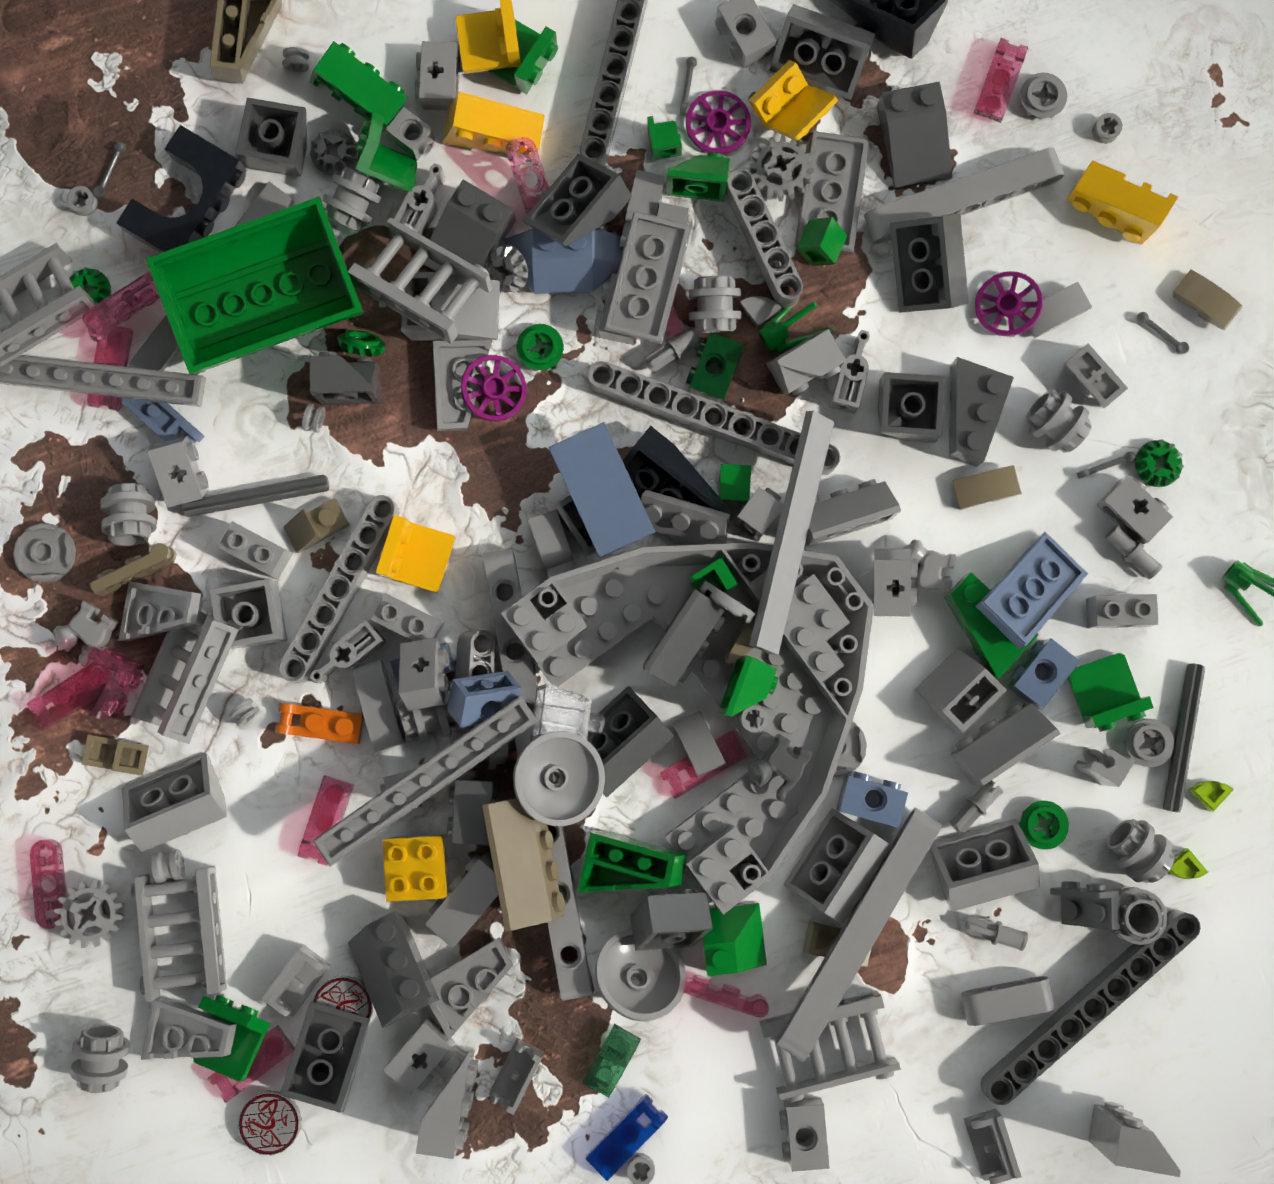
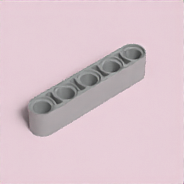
M735 169L729 174L727 179L726 198L774 301L782 308H792L800 299L803 289L802 280L753 176L745 169ZM740 183L743 184L746 187V189L738 191L733 188V185ZM754 209L759 215L751 217L746 215L744 211ZM766 235L771 241L762 243L756 237ZM779 261L783 267L781 269H773L769 262ZM791 287L794 289L795 294L785 295L781 288Z

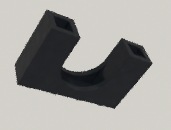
M179 125L164 149L174 161L201 177L203 189L200 201L196 207L180 217H165L131 199L116 222L127 234L159 253L209 236L213 230L215 219L219 213L227 209L230 196L235 188H239L243 184L246 177L245 173L247 170L239 159L182 125Z

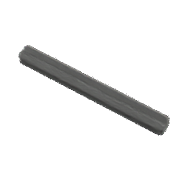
M318 475L216 494L181 504L184 516L192 517L321 493L329 490V480L326 475Z
M1191 663L1186 668L1174 738V750L1171 756L1163 809L1170 812L1179 813L1182 810L1205 674V666Z

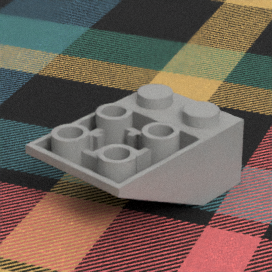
M417 272L404 288L405 293L412 297L419 296L436 272ZM451 274L429 302L430 307L438 312L440 310L444 311L466 280L458 275ZM490 280L492 285L490 293L476 287L454 317L458 333L455 340H498L500 281ZM402 315L401 331L411 341L443 340Z
M470 1050L423 1116L420 1122L416 1154L454 1159L457 1150H463L469 1130V1123L464 1122V1118H467L469 1110L471 1111L474 1091H469V1085L472 1086L474 1079H476L479 1060H474L475 1050Z

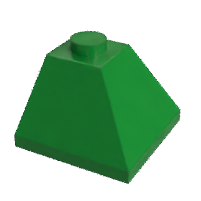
M708 153L707 155L696 156L668 169L666 195L724 202L730 158H724L719 153Z
M748 655L740 657L736 661L717 714L732 717L766 699L768 693L772 695L778 683V677L775 676L777 669Z
M759 903L735 905L725 914H722L717 908L709 909L713 929L702 938L707 976L739 973L767 965Z

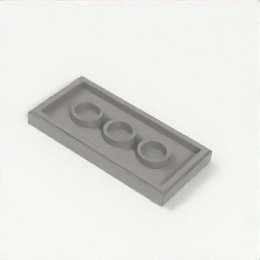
M818 131L811 132L808 153H812V162L810 164L814 165V173L809 174L811 176V184L804 183L805 192L801 198L794 247L798 246L810 219L833 217L847 234L840 253L853 255L870 139Z
M633 211L604 330L662 345L692 225Z

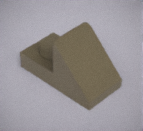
M333 498L309 512L304 509L301 510L283 528L295 551L300 553L350 526V523L337 499Z

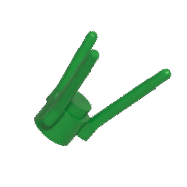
M812 302L782 323L780 320L792 310V308H783L775 317L762 325L763 329L758 332L768 350L772 351L776 348L780 353L786 348L798 345L812 335L821 332L818 331L792 340H785L789 337L786 328L816 308L817 303ZM829 328V330H830V332H831V334H832V333L834 332V329H833V328Z
M1236 560L1222 577L1227 582L1224 589L1236 598L1258 626H1263V621L1240 594L1238 589L1240 588L1245 591L1253 584L1274 597L1273 588L1257 579L1259 578L1274 586V578L1253 569L1245 562L1241 563L1239 560Z

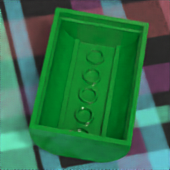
M319 196L146 258L150 273L190 375L206 372L208 369L241 357L250 356L263 349L299 336H305L321 328L360 316L364 313Z

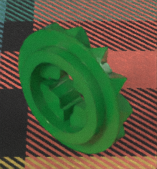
M84 267V269L79 271L73 270L69 280L74 289L78 286L84 289L86 281L91 288L96 289L88 292V295L94 300L98 308L90 314L101 311L108 304L111 297V285L108 278L97 269Z
M534 324L527 327L519 335L516 350L524 366L534 371H547L558 364L563 355L564 344L561 335L555 328L546 324ZM536 337H539L543 345L548 344L549 346L544 351L545 358L543 359L541 355L539 356L538 351H532L536 347Z
M350 330L339 334L337 338V344L343 351H348L350 354L371 357L373 355L379 356L385 351V342L377 335L369 332Z
M1164 439L1149 441L1136 454L1135 470L1139 478L1153 487H1165L1172 484L1180 477L1184 467L1182 464V453L1175 448V444L1168 443ZM1166 455L1164 464L1167 466V469L1162 467L1153 472L1156 465L1153 457L1158 459Z
M1042 800L1031 803L1022 811L1019 825L1030 846L1048 850L1059 846L1065 840L1069 831V821L1065 811L1059 805L1051 801ZM1038 815L1044 820L1054 818L1047 826L1049 835L1043 830L1033 831L1039 825Z

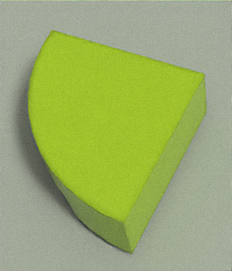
M1216 781L1199 782L1188 789L1196 799L1212 812L1234 790L1229 785Z
M1184 848L1174 857V863L1168 873L1183 879H1193L1206 875L1208 871L1189 848Z

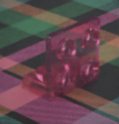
M93 646L87 657L96 661L94 667L110 675L113 673L90 716L96 719H115L117 716L122 715L127 708L129 702L127 697L131 690L136 689L142 681L143 673L141 672L145 666L115 649Z

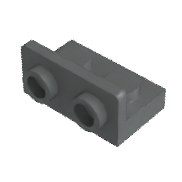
M1063 881L1061 882V887L1050 888L1051 895H1061L1062 924L1110 930L1120 929L1119 891L1106 890V884L1099 883L1086 884V888H1081L1080 882Z

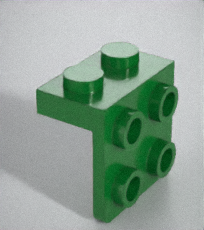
M515 19L521 65L518 67L489 70L488 72L527 95L531 87L535 86L540 80L543 69L548 61H552L558 51L556 32L547 26L539 34Z
M373 112L369 122L363 121L358 134L359 139L355 151L359 153L355 169L361 171L366 177L385 181L397 190L412 191L415 184L418 162L407 155L379 144L384 116Z
M1116 653L1075 667L1068 676L1086 728L1098 727L1099 732L1117 727V720L1127 718L1128 722L1146 717L1144 711L1154 708L1150 696L1140 697L1126 657L1122 653Z
M218 994L215 1000L203 996L198 1008L212 1013L213 1016L236 1023L237 1026L230 1055L193 1058V1061L200 1066L235 1081L242 1082L251 1068L270 1023L257 1018L259 1011L242 1004L238 1010L232 1007L234 1001Z

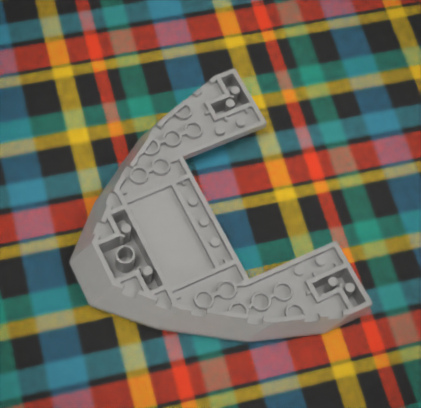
M752 542L642 547L552 576L503 611L500 616L553 688L556 689L650 618L654 619L664 633L693 589L687 578L720 558L723 559L737 582V585L724 591V593L756 614L773 545ZM803 550L779 655L769 654L756 648L743 655L754 657L777 669L775 676L778 677V683L772 695L768 693L766 699L755 704L764 708L767 712L768 724L766 728L757 733L748 732L740 725L739 715L741 712L732 717L725 716L757 760L762 759L766 751L774 744V738L777 734L791 741L786 751L788 754L794 755L793 749L795 746L798 748L802 747L812 753L809 762L805 764L803 775L794 788L786 794L785 800L778 801L776 791L784 783V779L773 771L770 780L760 787L755 786L756 783L750 779V773L747 772L664 836L674 851L688 854L685 863L686 868L722 914H725L773 877L826 798L863 691L874 604L836 555ZM726 609L722 614L726 619L717 633L711 630L705 639L709 642V645L700 658L694 656L688 665L692 668V672L718 707L721 705L736 661L732 664H726L723 659L732 640L746 623L743 621L746 616L744 613L741 617L735 616ZM752 710L753 714L747 713L746 720L750 721V727L755 728V724L760 725L761 718L757 717L758 711Z

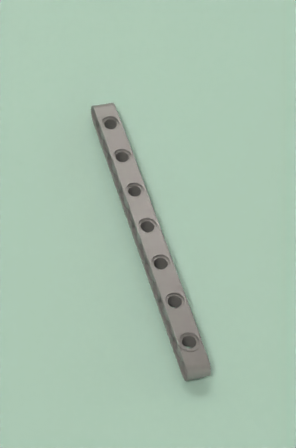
M513 548L483 553V562L503 672L508 671L522 688L520 696L526 703L533 705L535 709L534 716L539 721L515 738L519 757L529 742L547 732L537 676L531 656L524 647V654L519 660H511L508 655V650L512 645L522 644L500 615L520 600L522 593ZM509 585L513 588L512 597L506 601L500 600L498 598L499 588ZM554 772L549 775V781L552 784L555 782ZM554 826L556 828V836L553 839L552 854L559 869L558 884L566 888L567 897L564 899V916L547 923L562 1001L592 996L593 990L564 826ZM566 946L575 947L578 951V958L574 961H567L562 957L561 950Z

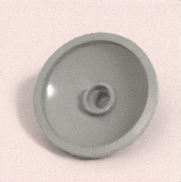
M566 731L548 732L529 742L520 753L513 773L514 791L521 807L533 819L551 826H567L587 817L599 803L605 785L604 766L597 750L583 737ZM555 772L557 780L552 784L549 781V775Z
M632 929L622 931L608 940L601 949L596 961L595 977L602 998L611 1009L627 1019L646 1022L662 1018L677 1006L685 991L686 970L676 948L635 951ZM631 977H636L639 980V985L633 984Z

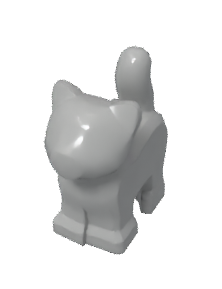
M916 539L903 547V549H911V558L917 559L919 564L917 578H911V588H917V590L922 591L938 590L940 592H951L952 579H950V576L942 577L941 571L942 568L954 569L955 554L945 555L933 550H927L922 542Z
M83 600L80 604V611L72 617L70 623L56 626L53 634L55 635V643L58 646V650L64 649L66 652H69L77 644L78 638L87 644L89 648L81 654L79 659L81 666H87L91 658L95 657L107 645L112 631L119 622L108 614L107 616L103 614L101 621L97 622L95 618L101 612V609Z

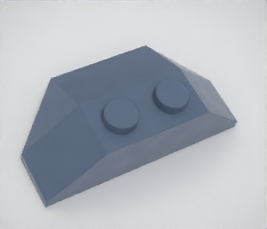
M535 229L505 238V245L516 248L523 255L528 268V279L525 286L534 294L594 293L611 277V273L614 274L619 270L622 258V248H619L621 236L598 229L593 230L567 246H563Z

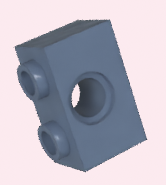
M1052 638L1043 640V642L1038 640L1028 652V655L1031 656L1024 666L1019 664L1009 677L1012 681L1008 688L1027 703H1032L1037 709H1044L1080 662L1079 659ZM1038 664L1044 665L1047 669V676L1043 681L1038 679L1035 674V668Z
M508 671L452 679L447 710L460 728L479 725L518 698L522 688Z
M854 771L853 777L845 775L836 808L837 811L899 828L908 792L900 790L902 784L884 780L883 785L871 782L872 776ZM870 790H876L880 795V801L874 807H869L865 801V796Z

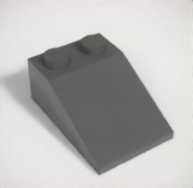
M940 81L882 92L877 104V111L894 189L952 179L947 116Z
M578 153L522 221L554 241L567 246L613 220L631 199L632 195L619 174Z
M463 179L448 201L430 240L470 264H479L486 269L487 264L491 261L490 253L495 251L497 247H500L516 222L514 210ZM429 258L423 264V266L436 273L441 265Z
M310 1001L280 1095L339 1113L344 1112L370 1019Z

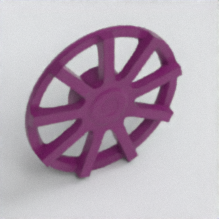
M722 90L706 92L697 97L687 111L685 122L687 135L702 152L727 155L743 145L749 135L751 128L749 110L746 104L733 93ZM719 95L718 107L712 110L706 98ZM724 96L736 101L728 111L723 109ZM699 102L708 112V116L693 112ZM740 107L743 109L745 119H730V116ZM691 119L705 122L706 124L692 130ZM746 125L742 136L734 132L730 126ZM709 131L710 134L704 144L696 138V135ZM724 133L733 137L737 142L727 147ZM715 135L719 137L721 148L709 147Z
M1015 271L1002 272L989 278L980 287L975 299V312L980 324L989 333L998 336L1015 337V335L1027 331L1035 325L1043 308V297L1037 283L1026 274ZM1013 276L1010 290L1004 291L999 278ZM1018 277L1030 283L1019 294L1015 292ZM992 282H994L1000 293L998 297L984 293V290ZM1032 290H1035L1037 301L1023 302L1021 300ZM981 298L996 303L994 307L980 310ZM1021 308H1036V311L1030 319L1021 311ZM998 312L999 315L992 325H989L983 318V316ZM1006 316L1008 318L1009 330L996 329ZM1013 316H1019L1026 324L1018 329H1014Z
M485 355L471 362L465 369L461 378L462 400L476 417L488 421H503L515 415L524 404L527 393L525 377L519 367L508 358L499 355ZM495 360L493 375L490 376L482 364L483 361ZM501 361L513 368L503 377L498 376ZM476 365L484 377L483 381L469 376ZM517 373L521 386H507L506 381ZM467 381L480 386L481 389L468 394ZM521 392L518 404L509 399L505 393ZM483 395L485 399L478 410L470 399ZM502 399L513 410L502 415L499 400ZM489 401H493L496 416L483 413Z

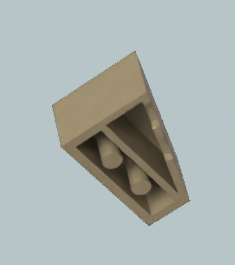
M218 0L210 59L213 79L243 84L282 6V0Z

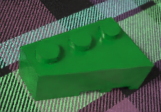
M333 41L314 67L309 82L316 87L319 83H322L333 92L331 94L332 98L339 102L343 99L354 108L355 113L367 121H370L373 112L384 116L382 130L385 131L407 100L404 90L395 82L390 81L388 83L381 78L379 70L368 62L363 64L355 58V52L346 44L341 43L339 45Z
M970 572L963 576L944 598L962 631L964 630L972 644V649L976 656L978 655L983 666L996 679H999L1039 634L1037 633L1023 649L1019 650L976 607L990 589Z
M608 831L590 832L577 893L669 888L681 885L688 854Z

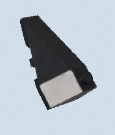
M831 0L864 29L875 33V38L887 48L910 59L928 44L948 4V0Z
M651 425L623 459L624 466L640 500L645 490H649L730 514V520L734 516L733 512L675 444Z

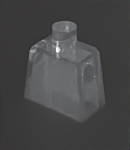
M551 684L537 686L534 716L539 722L532 726L530 742L542 734L554 731L571 732L587 740L588 731L598 733L603 731L605 717L602 714L590 713L592 701L589 697Z

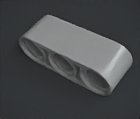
M465 631L460 635L457 643L455 679L472 676L473 668L476 669L477 675L494 673L495 639L489 631ZM475 638H477L479 641V647L477 650L474 647Z
M380 659L353 667L352 675L374 751L377 752L405 744V737L396 711L395 698L383 660Z
M1047 976L986 986L961 993L966 1020L969 1026H979L1050 1012L1055 1009L1050 981Z

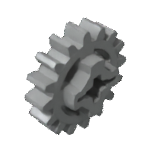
M781 135L780 142H775L774 138L770 137L769 146L760 143V154H752V160L755 163L750 164V172L754 173L752 176L756 184L759 183L757 187L760 193L767 190V199L770 200L776 194L778 195L779 202H782L784 195L788 194L789 198L793 200L794 191L797 190L803 194L805 192L803 183L811 184L812 182L809 175L814 173V165L810 164L812 162V153L805 154V143L798 147L796 146L797 141L791 139L790 143L786 142L784 135ZM769 156H771L770 161H769L768 163L764 164V162L766 161V159H767ZM778 166H782V167H783L784 169H786V170H785V171H781V169H780V168H777V167H778ZM801 169L799 176L793 181L794 175L799 173Z
M92 880L90 887H87L85 881H81L78 885L79 890L71 886L67 888L69 897L60 896L58 898L63 907L54 909V913L61 915V919L55 921L54 924L57 926L63 925L64 929L59 934L61 937L67 934L71 935L69 944L72 945L77 940H81V948H86L89 941H92L94 947H98L101 937L107 942L112 939L110 930L116 932L120 930V926L115 922L125 917V915L118 913V909L124 906V902H115L114 899L119 895V892L108 893L110 887L108 883L98 888V880ZM94 893L87 902L76 899L82 894ZM105 901L109 905L110 916L105 914L103 906ZM95 904L93 914L96 918H92L84 923L86 913L83 912V909H88ZM69 912L74 914L76 922L74 927L70 922ZM97 926L103 928L99 933L85 934L89 927Z

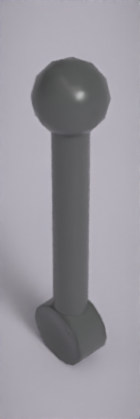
M693 56L686 60L688 69L680 115H686L693 69L697 65V59Z
M123 142L115 143V152L100 185L93 189V194L99 199L106 196L105 187L120 154L126 151V145Z
M1140 312L1137 315L1139 323L1147 324L1173 344L1178 354L1183 355L1189 351L1188 343H1180L1150 320L1146 312Z
M1128 451L1120 458L1076 473L1077 477L1080 479L1123 462L1132 463L1135 461L1136 455L1134 452Z

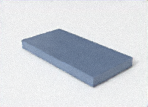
M604 422L549 447L599 558L655 534L652 523Z
M1044 532L976 607L1021 650L1032 640L1088 573L1054 539Z

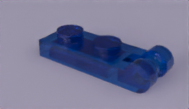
M647 1094L642 1096L635 1106L585 1156V1159L606 1181L633 1156L669 1117L662 1109L659 1111L652 1104L653 1100ZM643 1113L650 1119V1122L645 1127L638 1120Z

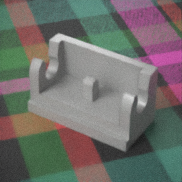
M1089 343L1064 363L1103 408H1106L1128 389Z
M1088 749V753L1097 758L1096 762L1092 761L1091 764L1078 760L1074 768L1101 785L1120 787L1136 760L1131 757H1124L1110 749L1103 750V753L1096 749Z
M303 945L298 948L261 1000L286 1017L289 1014L294 1016L331 964Z
M516 1038L489 1092L491 1103L496 1104L498 1102L503 1104L506 1112L514 1115L543 1057L544 1051Z
M995 1108L963 1118L982 1179L984 1181L989 1180L990 1184H998L1022 1177L1003 1116Z

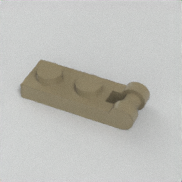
M157 543L152 546L150 554L143 557L141 555L131 557L124 562L125 566L117 570L113 568L105 570L97 575V580L89 584L94 594L105 597L129 585V581L135 582L172 564L177 557L176 551L162 543Z

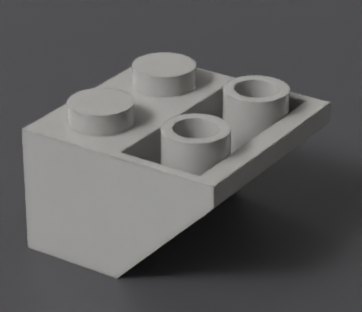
M956 648L914 689L956 733H964L1007 691L985 667L959 648Z

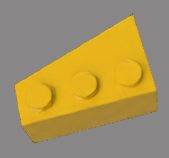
M458 92L446 113L441 144L512 154L518 158L533 157L540 148L545 115Z
M1092 160L1072 189L1067 200L1072 202L1075 209L1095 216L1103 226L1113 227L1123 233L1122 235L1126 240L1142 245L1162 225L1179 196L1172 193L1167 198L1151 191L1153 185L1143 182L1141 187L1125 180L1126 174Z

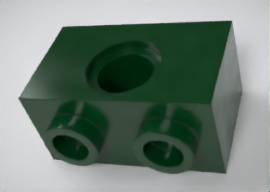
M710 332L708 340L702 339L696 354V356L700 357L697 368L691 367L686 380V384L690 385L689 392L723 404L744 344ZM715 362L720 365L722 370L718 374H710L706 371L705 366L708 363Z

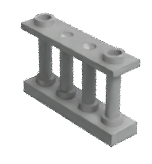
M390 217L387 220V224L393 238L370 267L363 268L356 263L352 265L348 271L355 288L452 344L458 336L454 323L455 315L476 287L481 288L487 293L491 292L492 285L489 273L481 265H472L420 235L407 222H398ZM403 244L417 251L395 281L388 283L380 277L381 272ZM427 258L441 265L419 296L412 297L405 293L404 288ZM453 272L466 281L444 311L440 310L438 312L430 307L429 302Z
M57 242L0 276V305H2L12 325L0 333V367L98 309L94 300L81 286L74 289L63 268L73 261ZM53 274L64 295L48 304L38 282ZM27 289L38 311L22 319L12 298Z
M198 611L196 624L167 631L131 717L160 725L157 733L189 744L239 629L211 619L206 614Z
M215 866L195 870L196 876H193L190 880L150 884L149 875L134 878V883L131 886V897L136 902L143 971V976L140 978V991L142 995L145 994V1002H152L160 998V989L202 984L203 987L207 988V995L218 994L227 989ZM194 892V894L198 895V906L195 910L153 915L151 898L153 896ZM194 922L201 926V937L198 941L156 946L154 927ZM196 953L204 957V968L201 972L159 977L157 958Z
M878 991L841 1000L829 1020L830 1025L835 1028L845 1070L827 1074L818 1040L809 1054L815 1078L797 1082L790 1053L775 1044L785 1082L784 1086L776 1088L780 1100L786 1099V1102L789 1103L802 1100L804 1094L874 1076H876V1079H885L894 1075L893 1071L901 1070L900 1064L895 1057L890 1059L886 1057L876 1018L878 1009L885 1008L882 995ZM792 1013L759 1021L764 1039L770 1037L771 1041L776 1043L780 1032ZM860 1014V1018H864L875 1062L857 1067L846 1022H848V1017Z

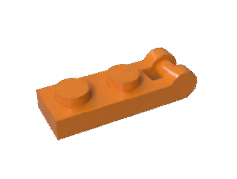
M279 702L278 712H281L279 724L276 723L275 733L360 744L364 720L363 714ZM293 714L301 715L300 726L291 725Z

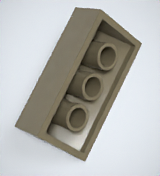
M517 798L482 805L505 932L550 922L564 916L565 901L562 893L559 892L557 881L559 869L553 859V837L548 830L547 824H543L529 816L521 807Z

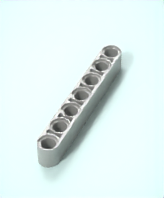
M1050 147L876 207L865 213L864 218L874 244H880L891 240L890 223L956 213L964 215L1053 184L1062 179L1065 174L1055 149Z
M378 495L374 497L365 509L280 662L279 672L285 680L296 683L304 682L309 679L310 674L317 666L382 549L393 516H399L400 514L398 505L388 496ZM385 503L390 504L391 511L389 515L382 518L378 517V507ZM367 530H375L376 539L370 544H365L363 542V534ZM359 555L362 560L361 566L356 570H350L348 567L349 559ZM344 581L347 585L346 593L341 597H336L334 586ZM330 608L332 618L329 622L322 624L319 620V614L322 609ZM310 634H314L317 638V645L314 649L307 650L304 645L305 638ZM298 660L302 664V672L300 675L293 677L290 673V665Z

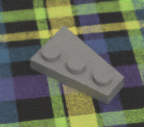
M645 490L642 494L641 502L654 530L679 546L726 544L730 514L649 490Z
M129 581L118 641L128 642L196 624L201 594Z
M500 937L431 977L439 1000L429 1006L448 1039L455 1034L515 964Z
M158 998L153 1001L141 1060L154 1058L174 1059L177 1057H223L230 1055L237 1024L164 998Z

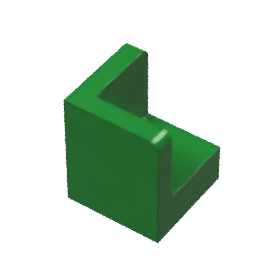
M653 116L647 117V130L652 159L658 160L681 156L682 142L681 136L678 134L676 122L667 121L654 124Z
M833 217L810 219L798 243L797 250L811 266L836 264L847 234Z
M721 464L719 497L722 501H736L746 505L750 500L751 465Z
M722 558L687 578L691 587L697 591H700L699 589L704 581L709 582L722 592L737 585L736 580ZM708 590V592L706 593L705 596L708 597L709 599H712V598L710 597V594H711L712 592H710V591Z

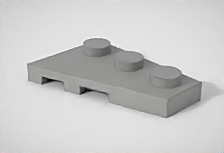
M492 340L453 341L452 344L446 341H433L437 431L467 430L472 412L462 400L461 378L471 362L489 354ZM483 361L482 364L485 368L486 361ZM476 365L469 376L481 380L482 374ZM467 381L468 394L478 391V385ZM476 397L470 399L473 405L475 403Z

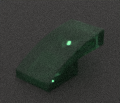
M614 1023L582 1083L609 1098L634 1055L641 1038Z

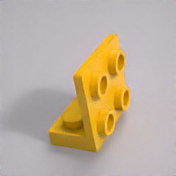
M500 0V8H495L493 11L456 16L462 69L465 74L521 65L512 0Z
M788 60L748 100L763 127L795 141L805 136L838 101L835 95L808 85L796 62Z
M394 515L376 573L389 579L437 593L440 590L456 538L454 535L418 525L404 517Z
M442 835L422 837L398 836L383 839L386 902L443 899L447 897L445 848Z

